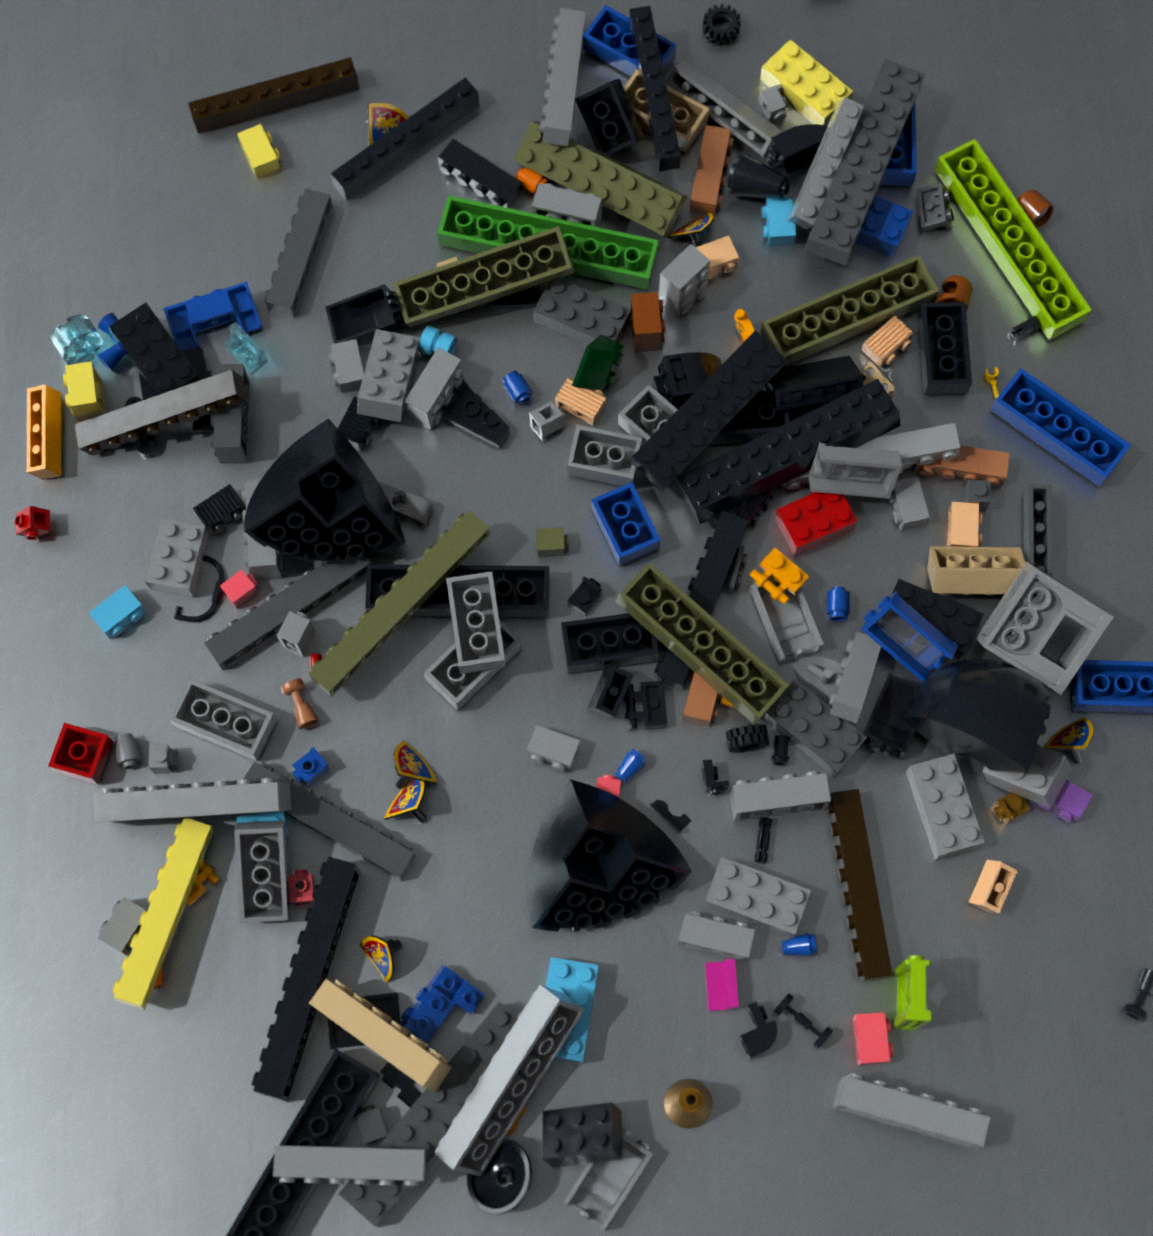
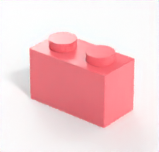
M885 1012L856 1014L853 1017L858 1065L886 1064L890 1062V1057H893L892 1043H888L887 1033L891 1032L889 1018H885Z

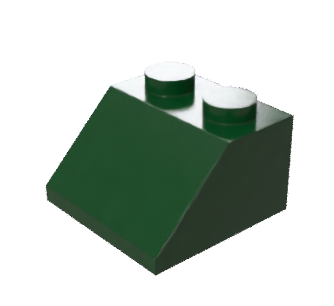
M599 335L586 347L572 386L603 390L606 386L612 385L616 378L615 368L621 364L624 354H622L624 345Z

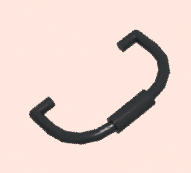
M206 555L203 556V561L212 563L217 568L219 574L210 609L199 616L180 615L182 607L176 606L174 619L186 622H199L207 619L215 611L217 605L220 604L223 594L220 585L224 583V571L216 559Z

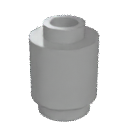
M126 733L116 736L113 745L118 766L123 767V769L137 767V763L141 761L137 740L133 737V734Z

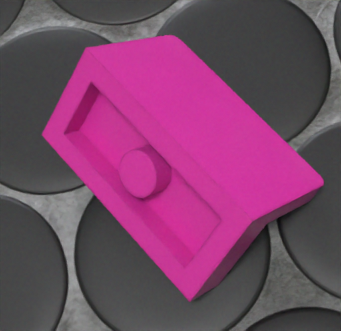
M735 959L706 963L709 1011L737 1010L739 1003Z

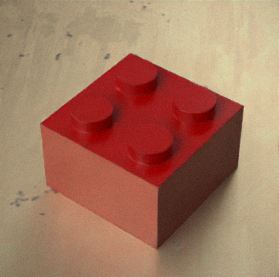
M64 723L48 767L56 773L98 785L114 741L106 734Z

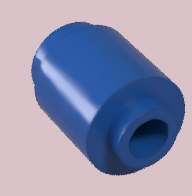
M512 371L502 379L505 390L515 404L520 403L522 405L531 399L533 391L522 374Z
M833 587L832 590L827 592V614L831 621H846L850 614V592L845 590L844 587Z

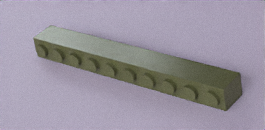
M470 510L465 515L461 514L455 520V525L440 535L439 541L434 547L429 546L424 551L423 558L418 563H412L407 569V574L402 579L398 578L392 584L391 590L386 595L382 594L376 600L373 609L370 612L368 610L365 611L359 618L360 622L354 628H348L343 634V639L338 644L334 643L327 650V655L322 660H317L311 666V672L309 673L311 679L329 696L332 697L446 581V578H449L490 536L489 527Z

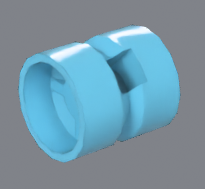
M428 325L421 335L418 351L431 356L437 348H440L453 355L457 345V336L447 332L441 334L440 329Z

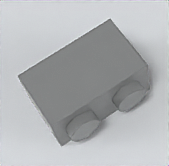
M357 340L332 344V353H328L330 365L336 368V373H332L335 386H340L341 393L360 389L364 370Z
M918 476L898 480L896 489L892 491L888 499L890 504L893 503L895 509L893 511L895 523L899 524L900 530L927 525L930 516Z
M289 611L277 637L283 648L304 657L316 632L306 614L298 611L295 614Z
M536 725L527 748V756H530L531 761L543 764V762L552 764L551 767L558 771L564 772L565 769L571 771L580 747V740Z
M123 897L121 901H117L112 909L113 914L110 919L101 925L98 931V939L127 955L131 949L134 935L139 934L142 926L139 924L140 919L146 910Z

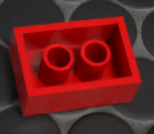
M814 492L776 509L774 517L794 557L854 530L857 519L843 494Z

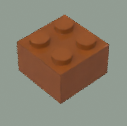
M658 292L631 294L634 352L659 351L661 342H665V320L662 317L663 300H658Z

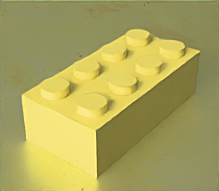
M791 39L761 69L760 80L769 88L780 84V95L784 96L787 103L813 124L828 126L837 103L844 97L852 99L853 90Z

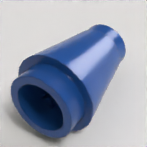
M633 748L630 752L627 751L614 775L626 783L627 780L645 767L644 764L647 759Z
M805 933L782 941L784 955L812 956V954L818 953L815 934L809 935V933Z

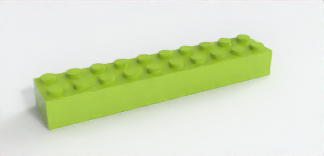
M973 139L938 157L934 169L945 187L950 190L951 196L1031 315L1038 318L1041 324L1040 328L1050 341L1086 322L1092 311L978 142Z

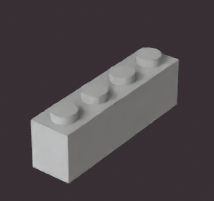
M856 632L854 640L849 639L845 650L849 655L848 657H843L840 669L844 671L843 674L838 673L834 684L835 687H838L837 692L832 691L828 703L832 705L831 715L857 723L881 649V646L866 634Z

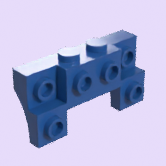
M247 282L225 289H215L209 294L194 296L187 301L163 308L174 341L180 350L200 348L196 333L235 320L238 322L242 335L263 328Z
M442 965L427 987H422L415 997L417 1001L412 1008L409 1006L401 1016L403 1020L400 1024L411 1031L408 1036L413 1034L428 1043L455 1004L471 1015L484 997V994L448 967Z

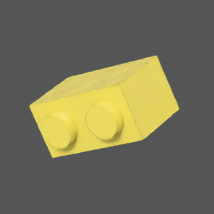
M261 124L237 134L256 178L280 169L278 160H281L280 154L276 147L272 148L270 143L273 141L268 130L264 131Z

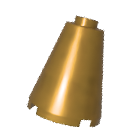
M683 1079L677 1081L668 1089L664 1100V1107L667 1116L674 1124L690 1129L699 1127L709 1118L712 1112L713 1101L709 1090L704 1084L694 1079ZM688 1096L695 1100L693 1105L687 1103L686 1098Z

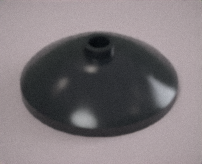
M506 1138L500 1144L481 1176L467 1173L468 1191L473 1202L481 1210L491 1214H505L518 1207L525 1199L532 1181V1166L527 1152L519 1143Z

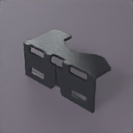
M656 800L653 804L650 803V807L678 834L692 821L685 814L681 817L672 815L664 801Z

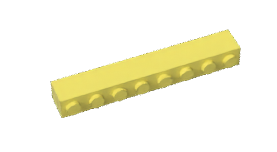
M185 817L182 823H178L174 834L176 840L174 845L169 846L166 853L168 860L165 867L160 868L157 876L159 883L157 888L153 889L148 899L150 906L148 911H144L139 923L142 925L139 934H135L132 939V952L130 957L124 959L122 965L124 972L121 980L117 979L113 987L114 998L118 1002L145 1010L214 831L210 825Z

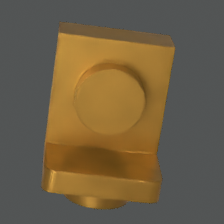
M1012 792L1002 799H998L993 804V811L1000 821L1003 820L1005 824L1031 809L1022 796Z

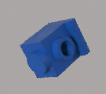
M314 747L292 765L295 769L292 772L294 777L300 784L304 781L307 786H310L330 770L328 764ZM311 763L312 768L310 770H305L304 767Z

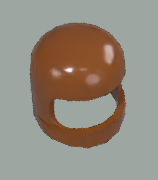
M1036 190L1025 191L1017 199L1032 223L1048 208L1045 214L1033 224L1036 229L1044 226L1054 212V205Z
M960 275L947 277L942 284L944 293L937 297L936 303L953 302V299H956L955 302L966 303L967 311L973 293L972 283L969 279Z

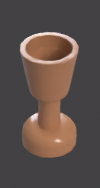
M301 678L288 681L281 686L283 694L291 695L295 702L294 712L299 730L309 728L320 721L309 703H304L300 693L304 688Z

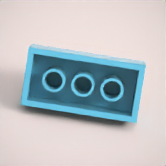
M551 957L546 987L566 994L585 1009L554 1058L556 1060L583 1064L598 965Z

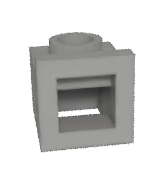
M780 84L760 91L759 104L770 123L781 121L787 117L786 108L788 105L785 97L780 95Z
M552 401L529 413L531 429L542 441L546 439L547 435L564 427L565 414Z
M168 744L149 745V769L154 774L177 773L178 750H172Z

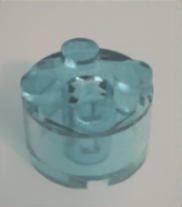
M82 314L74 315L67 318L68 322L63 326L59 323L53 329L50 339L66 364L73 365L82 361L91 362L96 357L95 353L104 343V340L87 316Z

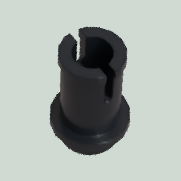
M1028 316L1026 321L1012 327L1011 332L1013 335L1016 334L1014 338L1019 340L1032 331L1037 332L1041 324L1036 316Z
M776 735L774 736V755L771 756V760H773L774 765L785 766L790 760V757L787 756L789 737Z

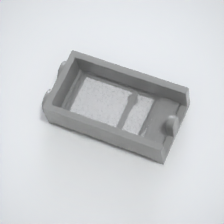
M819 443L808 475L811 492L889 499L892 491L897 487V478L903 472L904 463L900 459L898 450L891 452L833 447Z
M774 578L768 579L776 587L780 585ZM754 581L750 588V594L771 642L778 664L782 665L822 651L824 644L801 588L794 595L786 590L784 593L790 599L784 605L778 599L775 601L770 596L771 593L765 588L756 585Z
M623 1127V1159L588 1163L563 1203L603 1231L653 1156L649 1152L651 1149L649 1145L640 1139L637 1143L630 1139L631 1133Z

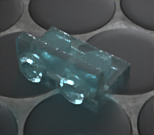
M235 321L229 326L232 335L223 343V346L252 375L266 364L267 360L263 350Z

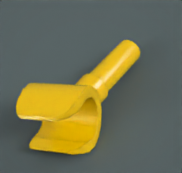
M994 367V375H990L988 369H986L984 379L987 383L991 384L996 399L1000 395L997 386L999 370L997 367Z

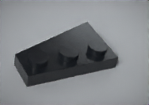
M464 380L441 415L442 419L497 448H500L510 431V427L493 409H490L482 401V398Z

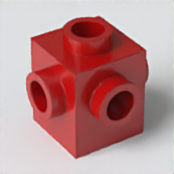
M27 506L24 510L16 513L14 520L16 535L24 536L27 540H37L40 536L50 532V510L36 506Z

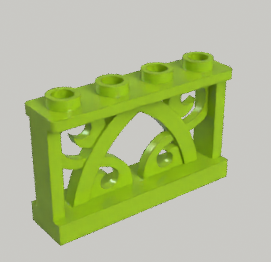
M909 956V959H905L893 971V976L897 977V1017L892 1020L893 1030L916 1031L931 1021V1011L926 1010V969L930 966V960H924V956Z

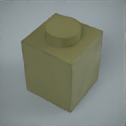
M563 527L536 529L538 557L565 556L564 548H569L568 535L563 533Z

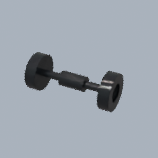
M788 993L774 1012L780 1015L784 1009L788 1010L795 1016L794 1020L806 1030L810 1029L818 1036L813 1046L819 1049L832 1034L833 1030L827 1027L820 1033L812 1026L813 1022L801 1012L797 1013L789 1006L794 996Z

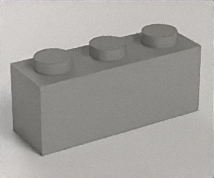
M690 911V914L685 913L678 945L746 961L749 959L755 932L754 929H750L749 924L736 922V925L728 924L724 918L713 917L712 920L703 918L704 914Z

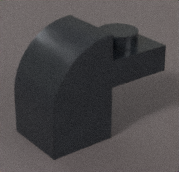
M757 1002L751 1003L746 1007L755 1029L739 1036L748 1060L765 1053L774 1044L777 1037L776 1020L766 1024L765 1020L768 1019L766 1011L762 1005L758 1006Z

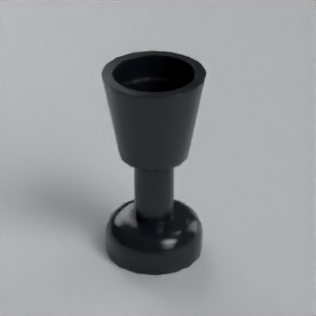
M1141 968L1137 984L1139 993L1134 1004H1126L1122 1012L1132 1019L1145 1022L1147 1013L1142 1008L1147 997L1153 996V971Z

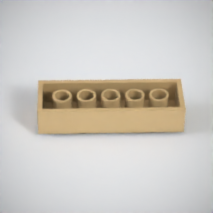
M325 979L309 1004L418 1084L436 1092L453 1068L446 1063L449 1059L431 1047L428 1050L430 1045L413 1034L408 1036L411 1031L393 1020L390 1022L392 1018L389 1015L375 1008L371 1002L354 993L355 991L344 983L342 984L338 980L331 982Z

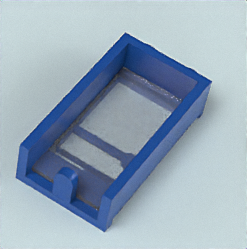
M894 592L890 597L886 595L879 602L878 608L875 611L873 609L869 610L863 618L865 623L861 630L922 682L928 677L930 670L933 668L938 670L942 666L945 657L953 658L958 647L956 642L950 641L900 598L897 592Z

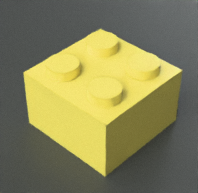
M92 361L66 365V374H63L64 386L68 387V394L65 395L67 408H71L72 416H76L78 421L82 422L105 414L102 379Z

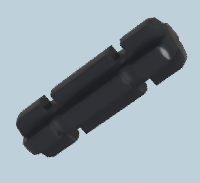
M761 817L758 825L760 830L757 833V851L755 852L754 861L761 864L766 863L768 858L766 851L769 850L771 834L769 829H771L772 819L767 817Z

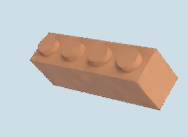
M705 125L690 200V211L715 215L716 207H721L722 195L719 194L720 188L724 189L726 176L723 175V170H728L730 157L726 155L727 151L732 150L734 139L730 138L731 129Z
M960 445V456H957L955 459L948 461L943 459L934 460L933 463L927 465L917 463L915 464L914 471L920 472L924 476L939 475L949 480L958 478L964 479L965 482L968 480L991 481V486L997 487L999 485L1002 486L1007 478L1010 453Z
M695 672L682 720L709 727L710 721L716 720L718 707H714L716 698L721 699L722 696Z

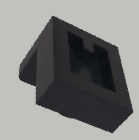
M584 576L579 587L567 600L568 604L586 616L602 596L600 583L593 578L588 579Z
M712 759L703 760L701 768L704 792H710L711 795L723 794L724 790L729 788V781L715 782V780H718L717 766H713Z

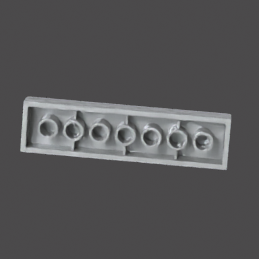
M262 778V783H259V779L238 780L239 785H237V781H215V786L214 782L192 783V788L191 784L124 787V791L123 788L101 789L100 794H93L94 822L291 810L290 782H282V778Z
M539 985L532 993L525 1009L519 1014L515 1025L505 1036V1040L498 1052L493 1055L488 1068L480 1076L476 1087L466 1098L464 1106L453 1119L452 1125L445 1136L441 1138L439 1146L434 1153L453 1170L481 1176L585 1009L566 994Z

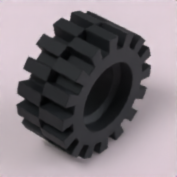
M720 4V8L714 5L713 10L709 8L707 13L705 12L703 34H705L706 40L710 38V43L713 44L716 41V45L719 46L720 42H723V46H726L727 41L731 44L733 39L736 40L738 38L741 19L740 14H736L737 10L735 8L731 10L730 5L724 8V4ZM722 20L728 22L730 26L727 29H718L714 26V23Z
M764 724L742 725L739 728L735 727L726 732L728 749L731 753L751 752L752 750L765 748V746L770 744L767 726Z

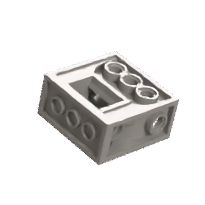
M1026 561L976 636V639L984 648L1018 669L1034 676L1042 684L1061 695L1114 617L1102 607ZM1039 591L1038 595L1032 598L1033 594ZM1026 611L1022 617H1019L1022 612ZM1065 615H1067L1082 626L1057 662L1041 651ZM1013 631L1010 636L1006 637L1008 632Z

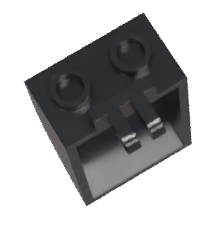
M805 124L792 127L771 137L767 158L769 167L787 177L811 165L828 126Z
M385 284L325 306L334 344L355 339L358 345L372 343L376 329L393 333L403 332L402 324L404 319L401 314L402 310L396 291H391Z
M703 352L666 355L658 365L659 376H653L652 388L665 397L673 406L683 405L722 365L721 359L716 355Z
M889 673L863 732V735L867 737L864 742L865 747L895 760L900 758L903 760L916 730L898 716L902 712V705L906 700L910 699L918 685Z

